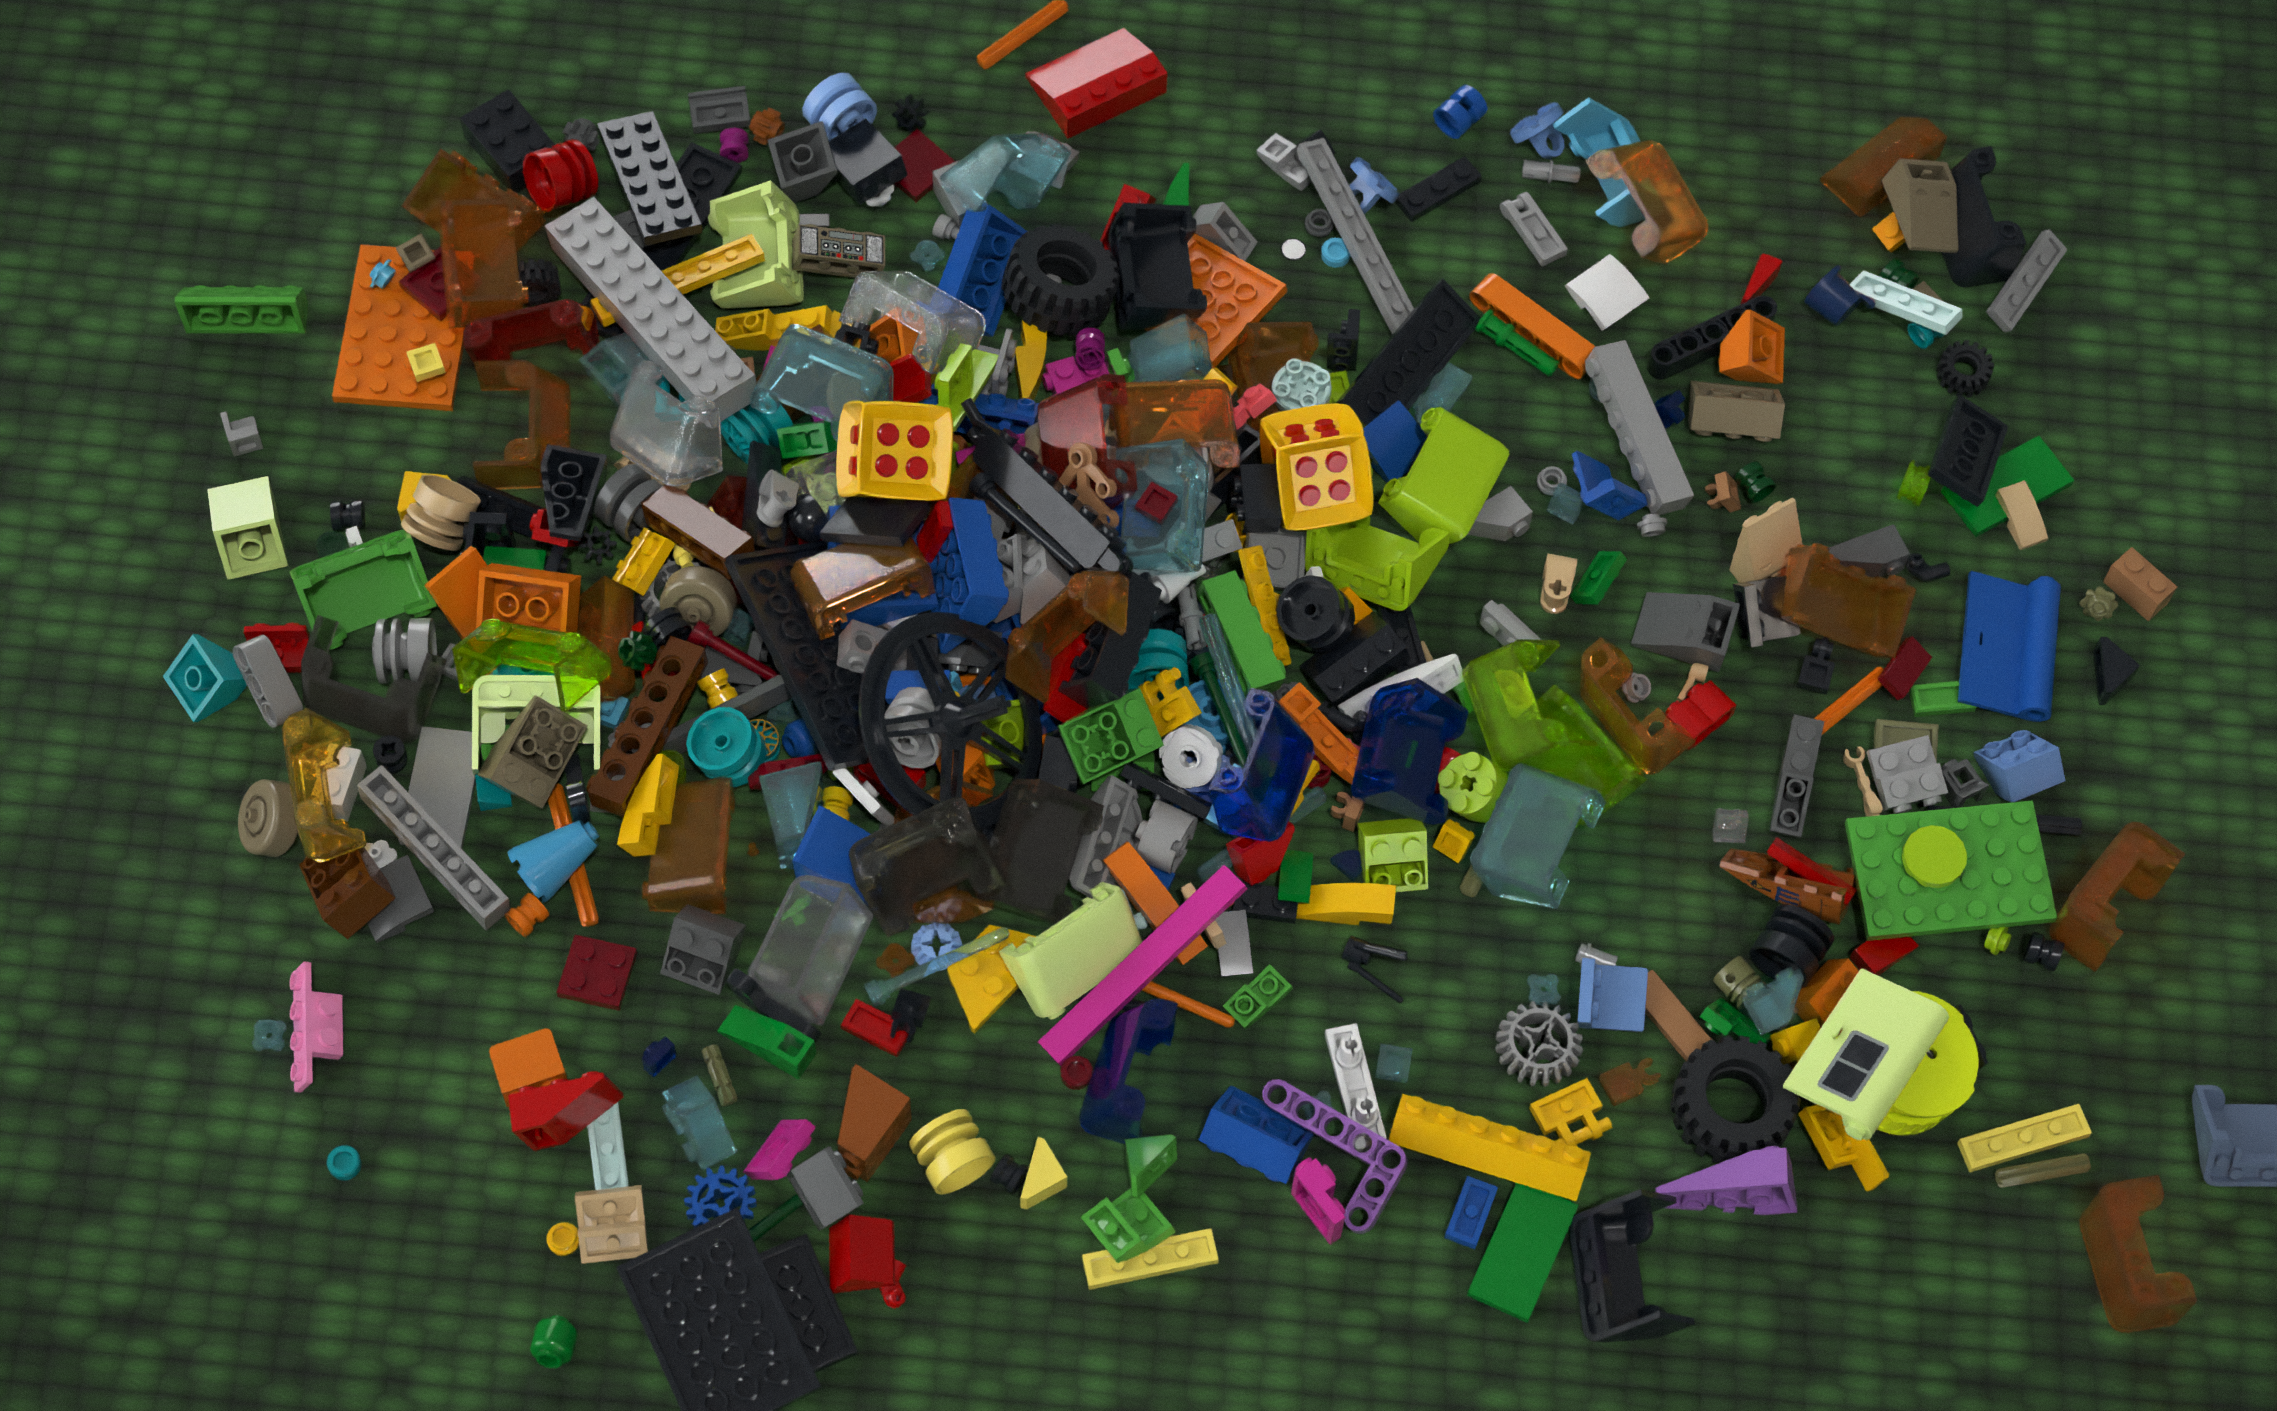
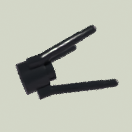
M1351 935L1342 959L1349 961L1347 969L1359 973L1398 1003H1402L1403 998L1361 967V965H1368L1373 953L1406 961L1408 959L1407 951L1371 943Z

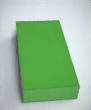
M1959 681L1913 685L1909 690L1914 717L1975 712L1977 707L1958 702Z

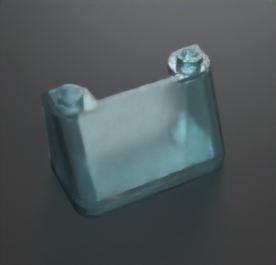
M791 324L781 335L751 394V408L762 413L774 414L779 409L781 402L830 422L831 433L834 440L838 442L840 416L843 405L846 402L855 400L863 402L893 401V369L885 359L802 325Z
M1184 438L1116 448V460L1112 466L1113 474L1125 486L1121 537L1118 536V538L1126 544L1122 551L1134 562L1133 569L1176 573L1200 571L1203 558L1209 480L1208 467L1205 460ZM1151 481L1178 496V502L1162 525L1135 510L1136 503Z

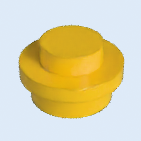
M567 1222L554 1225L547 1234L549 1249L561 1256L573 1253L579 1246L578 1229L573 1224Z

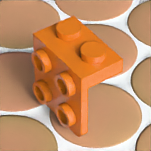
M548 1028L493 1045L489 1049L507 1107H509L508 1094L517 1093L523 1087L536 1086L539 1088L550 1085V1082L553 1080L567 1079L552 1032Z

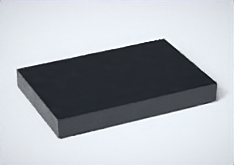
M847 497L820 531L822 541L902 547L928 514L930 507L928 501Z

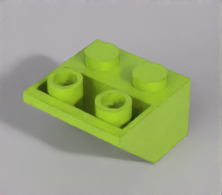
M1420 817L1358 823V852L1363 883L1396 885V892L1428 889L1427 830Z

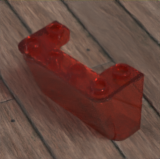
M1103 374L1040 401L1038 405V421L1043 466L1054 470L1059 475L1057 480L1060 479L1069 465L1068 452L1073 444L1085 442L1094 447L1097 452L1096 465L1117 486L1116 494L1113 497L1101 498L1111 510L1137 492L1138 487L1135 462L1108 459L1102 404L1126 406L1128 405L1125 376ZM1117 388L1118 396H1110L1109 394ZM1117 468L1126 472L1128 477L1127 483H1121L1117 480L1115 476ZM1077 476L1069 486L1074 490L1077 488ZM1089 477L1090 487L1095 491L1096 483Z

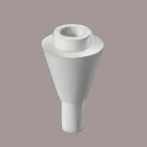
M1198 563L1187 570L1153 576V584L1162 590L1159 601L1162 600L1168 604L1190 584V581L1206 574V569L1202 563Z

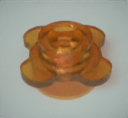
M891 943L884 950L883 955L877 958L876 965L879 969L888 971L893 979H900L903 977V971L908 966H912L915 959L912 953H907L898 943ZM893 959H898V963H893Z

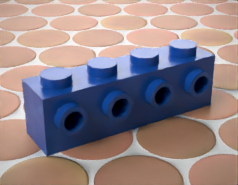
M935 384L931 385L932 396L918 403L938 404V390L935 389ZM993 393L990 395L979 394L974 402L985 423L994 429L1003 430L1007 428L1016 435L1025 433L1029 426L1043 420L1044 404L1035 403L1032 399L1022 398L1015 400L1006 398L1003 394ZM967 414L955 432L967 434L969 429L972 428L973 425Z

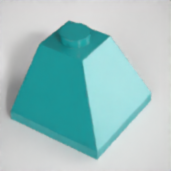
M193 634L163 675V678L193 722H199L237 700L247 686L234 660L233 653L198 634Z

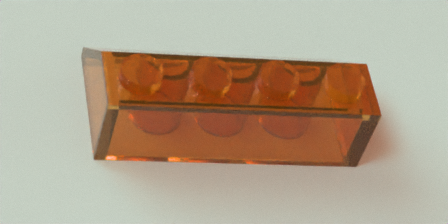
M1901 116L1824 174L1820 181L1861 218L1888 197L1882 179L1900 158L1935 161L1941 156L1947 136L1927 118Z
M603 576L580 595L577 636L565 643V675H586L594 678L600 686V702L615 701L625 692L630 691L635 683L634 670L631 667L622 666L623 660L618 655V646L621 639L630 638V632L633 631L634 605L632 590Z

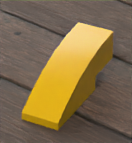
M1022 320L1021 338L1023 346H1016L1015 375L1019 399L1028 398L1034 400L1040 387L1045 367L1047 331L1046 333L1039 331L1037 326L1033 324L1029 326Z
M663 753L656 755L640 779L629 801L620 827L617 845L634 857L655 855L660 825L671 824L679 765Z
M1376 883L1311 885L1309 903L1298 902L1296 919L1358 926L1360 921L1392 924L1396 885Z

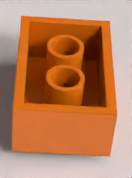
M496 563L489 564L479 570L476 631L567 643L577 636L581 575Z

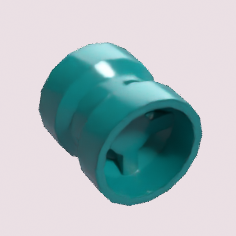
M1914 322L1910 323L1907 327L1912 342L1922 349L1933 344L1935 338L1944 336L1942 333Z

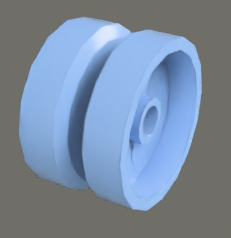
M838 73L823 80L811 91L804 102L802 111L803 116L811 125L823 121L828 140L830 141L864 119H867L872 124L877 114V104L865 91H862V87L849 73Z

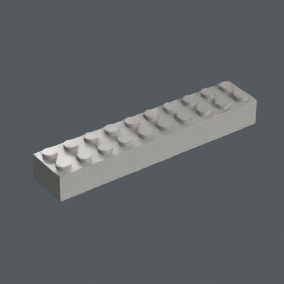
M595 197L545 225L552 250L595 298H598L604 309L612 314L613 319L710 428L760 398L755 374Z

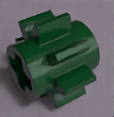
M631 631L630 638H622L618 646V655L623 660L622 666L631 667L632 670L644 671L645 664H653L657 654L656 645L652 642L653 637L644 635L643 632Z

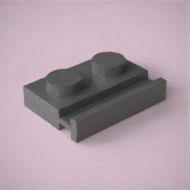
M745 86L688 93L694 134L750 126L751 121Z

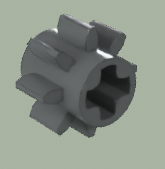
M584 118L575 119L573 123L568 121L562 132L566 135L563 139L564 141L570 139L579 140L591 151L595 150L600 141L597 138L599 133L595 124Z

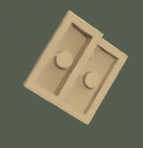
M642 1185L575 1192L582 1264L635 1258L648 1252Z

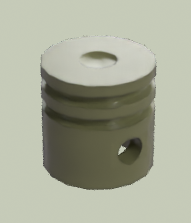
M1741 956L1734 958L1725 965L1713 979V982L1728 998L1732 997L1730 1001L1733 1004L1737 1003L1736 1007L1739 1010L1754 1001L1767 986L1764 981L1761 982L1762 978L1759 975L1755 976L1756 972Z

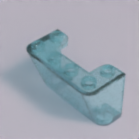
M1045 133L996 134L940 176L942 187L946 191L959 197L962 200V205L974 213L985 211L988 206L986 198L990 192L995 191L1003 192L1009 198V203L1017 209L1037 208L1072 152L1057 139Z
M1518 763L1509 772L1508 781L1501 795L1496 800V805L1489 821L1484 825L1483 834L1476 848L1471 853L1470 862L1475 873L1494 896L1557 909L1569 884L1568 879L1558 867L1562 855L1580 817H1582L1589 828H1594L1606 801L1600 792L1593 788L1532 766ZM1590 805H1594L1593 811L1590 814ZM1555 880H1557V888L1553 894L1552 887Z

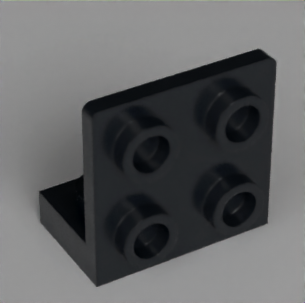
M470 512L469 523H465L463 526V540L466 542L465 550L472 546L478 550L483 558L485 546L516 548V539L507 513Z
M1792 575L1733 584L1735 603L1740 604L1737 614L1740 644L1748 647L1763 646V641L1800 634L1794 577Z

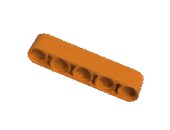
M1489 273L1470 292L1469 298L1476 308L1484 314L1491 309L1494 311V315L1506 324L1512 323L1516 328L1515 332L1554 359L1560 361L1558 368L1569 376L1581 379L1587 373L1585 360L1595 346L1494 273Z

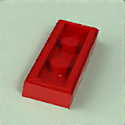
M1776 837L1767 850L1768 855L1806 880L1847 888L1844 905L1849 903L1857 890L1778 837Z

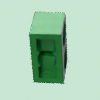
M840 418L801 423L777 429L782 459L837 451Z

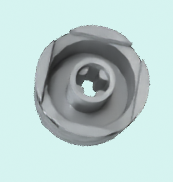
M1156 799L1149 813V821L1143 820L1137 830L1136 837L1140 840L1137 841L1134 849L1147 864L1171 874V872H1176L1188 851L1185 848L1189 839L1193 840L1198 818Z

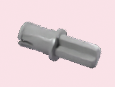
M1524 159L1522 178L1546 180L1547 183H1551V180L1576 183L1580 178V168L1553 164V160H1550L1549 163Z

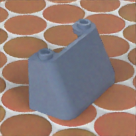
M2195 1085L2192 1094V1106L2200 1168L2205 1182L2211 1186L2277 1187V1104H2225V1094L2218 1086Z

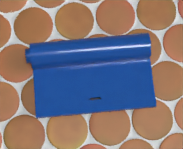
M1975 571L1969 572L1958 702L2028 721L2042 722L2050 719L2052 714L2061 585L2054 578L2041 576L2026 586Z

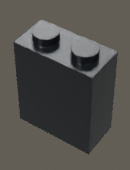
M867 119L862 120L829 141L838 171L834 178L859 205L908 176L902 155Z

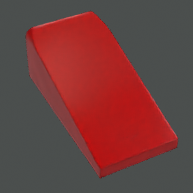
M1765 253L1760 255L1741 304L1762 295L1778 276L1783 263L1781 259Z
M1912 937L1866 941L1853 950L1850 959L1859 970L1862 968L1879 976L1917 949L1919 945Z

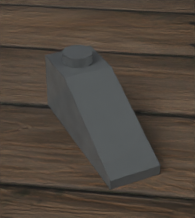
M1892 524L1813 553L1807 568L1810 573L1873 578L1886 574L1893 576L1905 568L1910 552L1896 527Z

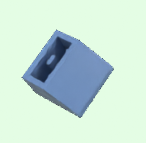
M2028 730L2016 731L2009 738L1989 742L1984 745V748L1973 752L1975 760L1995 794L2010 803L2066 781L2059 748Z

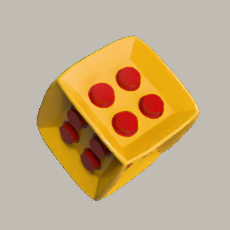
M855 400L846 402L843 405L840 416L837 442L836 482L839 497L928 501V503L945 501L949 490L952 468L953 419L951 409L933 404L898 401L863 402Z
M1338 403L1313 405L1277 412L1260 420L1259 437L1262 464L1276 463L1282 513L1280 526L1282 528L1295 531L1318 529L1355 522L1372 515L1374 497L1369 450L1362 423L1349 405Z

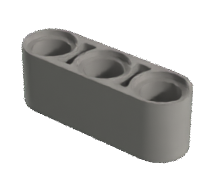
M259 635L234 646V660L267 724L274 728L302 716L303 705L269 638L265 635Z

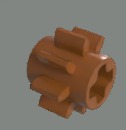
M771 108L764 109L763 112L757 111L749 126V130L755 134L753 140L766 146L769 139L782 135L785 123L780 119L781 113Z

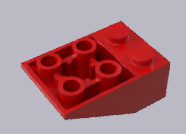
M597 1071L584 1073L581 1078L573 1080H553L550 1082V1085L539 1088L536 1086L523 1087L517 1093L508 1094L512 1132L533 1151L565 1144L621 1100L623 1092L604 1073Z

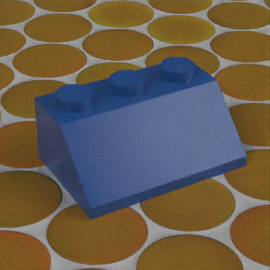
M1230 1085L1212 1107L1198 1141L1206 1144L1214 1152L1224 1153L1234 1158L1238 1164L1244 1167H1252L1264 1173L1272 1181L1286 1184L1295 1173V1168L1302 1160L1315 1134L1274 1112L1264 1101Z

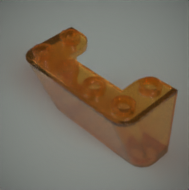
M440 149L401 207L499 272L546 223L547 220L543 218L545 212L525 196L518 195L509 188L506 192L499 189L500 182L487 173L483 177L475 173L478 168L453 150L449 154Z
M1812 543L1811 546L1798 544L1796 548H1790L1781 618L1866 654L1880 658H1895L1916 588L1907 585V580L1899 576L1889 575L1888 579L1879 576L1872 578L1865 575L1866 571L1856 566H1848L1847 568L1840 565V560L1829 553L1830 548L1822 544Z
M1600 637L1582 655L1580 695L1637 768L1648 775L1656 774L1696 741L1683 726L1675 723L1672 724L1659 707L1643 721L1640 722L1616 692L1631 678L1633 665L1621 648ZM1654 721H1661L1664 727L1651 736L1648 731L1649 726Z

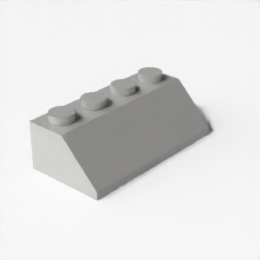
M1023 508L1020 509L1021 512H1023L1028 518H1030L1035 524H1037L1042 530H1044L1049 536H1051ZM1015 523L1014 535L1018 534L1021 536L1023 593L1019 615L1020 623L1025 626L1072 590L1069 568Z

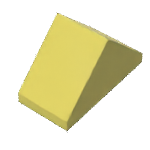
M1040 1137L1037 1138L1020 1197V1208L1026 1210L1067 1188L1065 1172L1045 1139Z

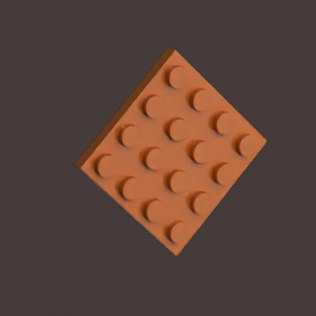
M1195 233L1187 243L1193 288L1201 289L1202 294L1207 297L1206 311L1198 319L1144 329L1207 366L1215 368L1287 293V286L1280 280Z

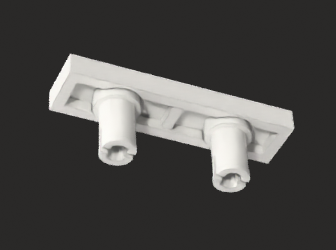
M1357 1023L1325 1029V1038L1345 1116L1387 1139ZM1361 1136L1355 1142V1149L1358 1152L1369 1151L1372 1146V1139L1367 1136Z

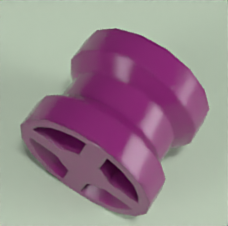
M728 128L720 133V143L722 144L720 155L736 163L747 160L749 157L746 146L748 143V133L739 128Z

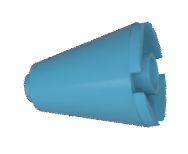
M578 820L517 845L507 853L512 863L518 860L520 863L519 870L517 871L534 895L538 899L542 897V902L545 903L553 897L598 847L596 839L600 836L589 821L584 824L581 820Z

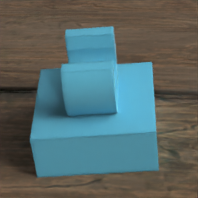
M600 689V724L612 729L617 727L622 722L630 706L629 699Z

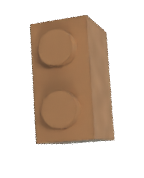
M2132 547L2111 565L2103 580L2110 589L2148 622L2169 603L2177 589V586Z

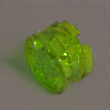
M1911 459L1896 499L1901 500L1902 496H1905L1907 500L1912 501V505L1919 507L1931 479L1927 475L1930 466L1923 467L1919 465L1917 468V466H1914L1916 461Z

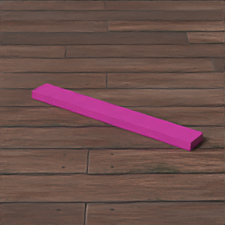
M1223 865L1049 1030L1038 1043L1062 1066L1067 1058L1073 1056L1248 889L1246 885L1230 869Z

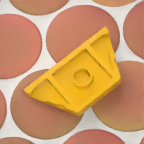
M989 924L947 968L949 980L967 1017L970 1030L974 1034L1019 988L998 951L1010 943H1013L1018 948L1026 943L1025 939L1027 937L1037 936Z

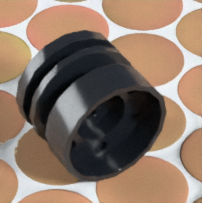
M1782 904L1774 910L1765 926L1766 931L1760 933L1749 955L1755 966L1769 978L1788 987L1804 988L1807 987L1819 966L1818 962L1824 959L1827 951L1832 946L1835 940L1834 935L1827 924L1816 915L1794 905Z

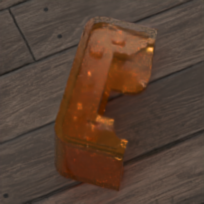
M2140 822L2128 823L2068 896L2057 914L2056 921L2049 928L2051 939L2065 942L2064 950L2096 972L2124 933L2119 928L2117 929L2115 925V918L2119 911L2110 905L2109 902L2121 887L2139 899H2152L2168 881L2185 853L2148 826Z
M2159 1175L2111 1182L2104 1185L2083 1211L2079 1219L2107 1319L2115 1330L2123 1333L2176 1325L2197 1302L2193 1286L2184 1274L2168 1272L2155 1275L2138 1216H2142L2146 1211L2156 1209L2163 1201L2164 1192Z

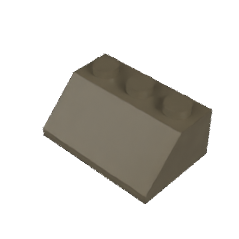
M1690 381L1688 423L1690 429L1695 430L1696 434L1710 436L1713 432H1718L1734 439L1742 438V435L1754 436V439L1765 442L1772 441V438L1780 439L1785 403L1779 389Z

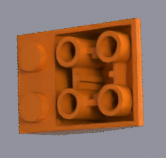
M1849 958L1827 960L1813 975L1807 987L1801 988L1788 1003L1804 1022L1817 1018L1821 1028L1859 970Z

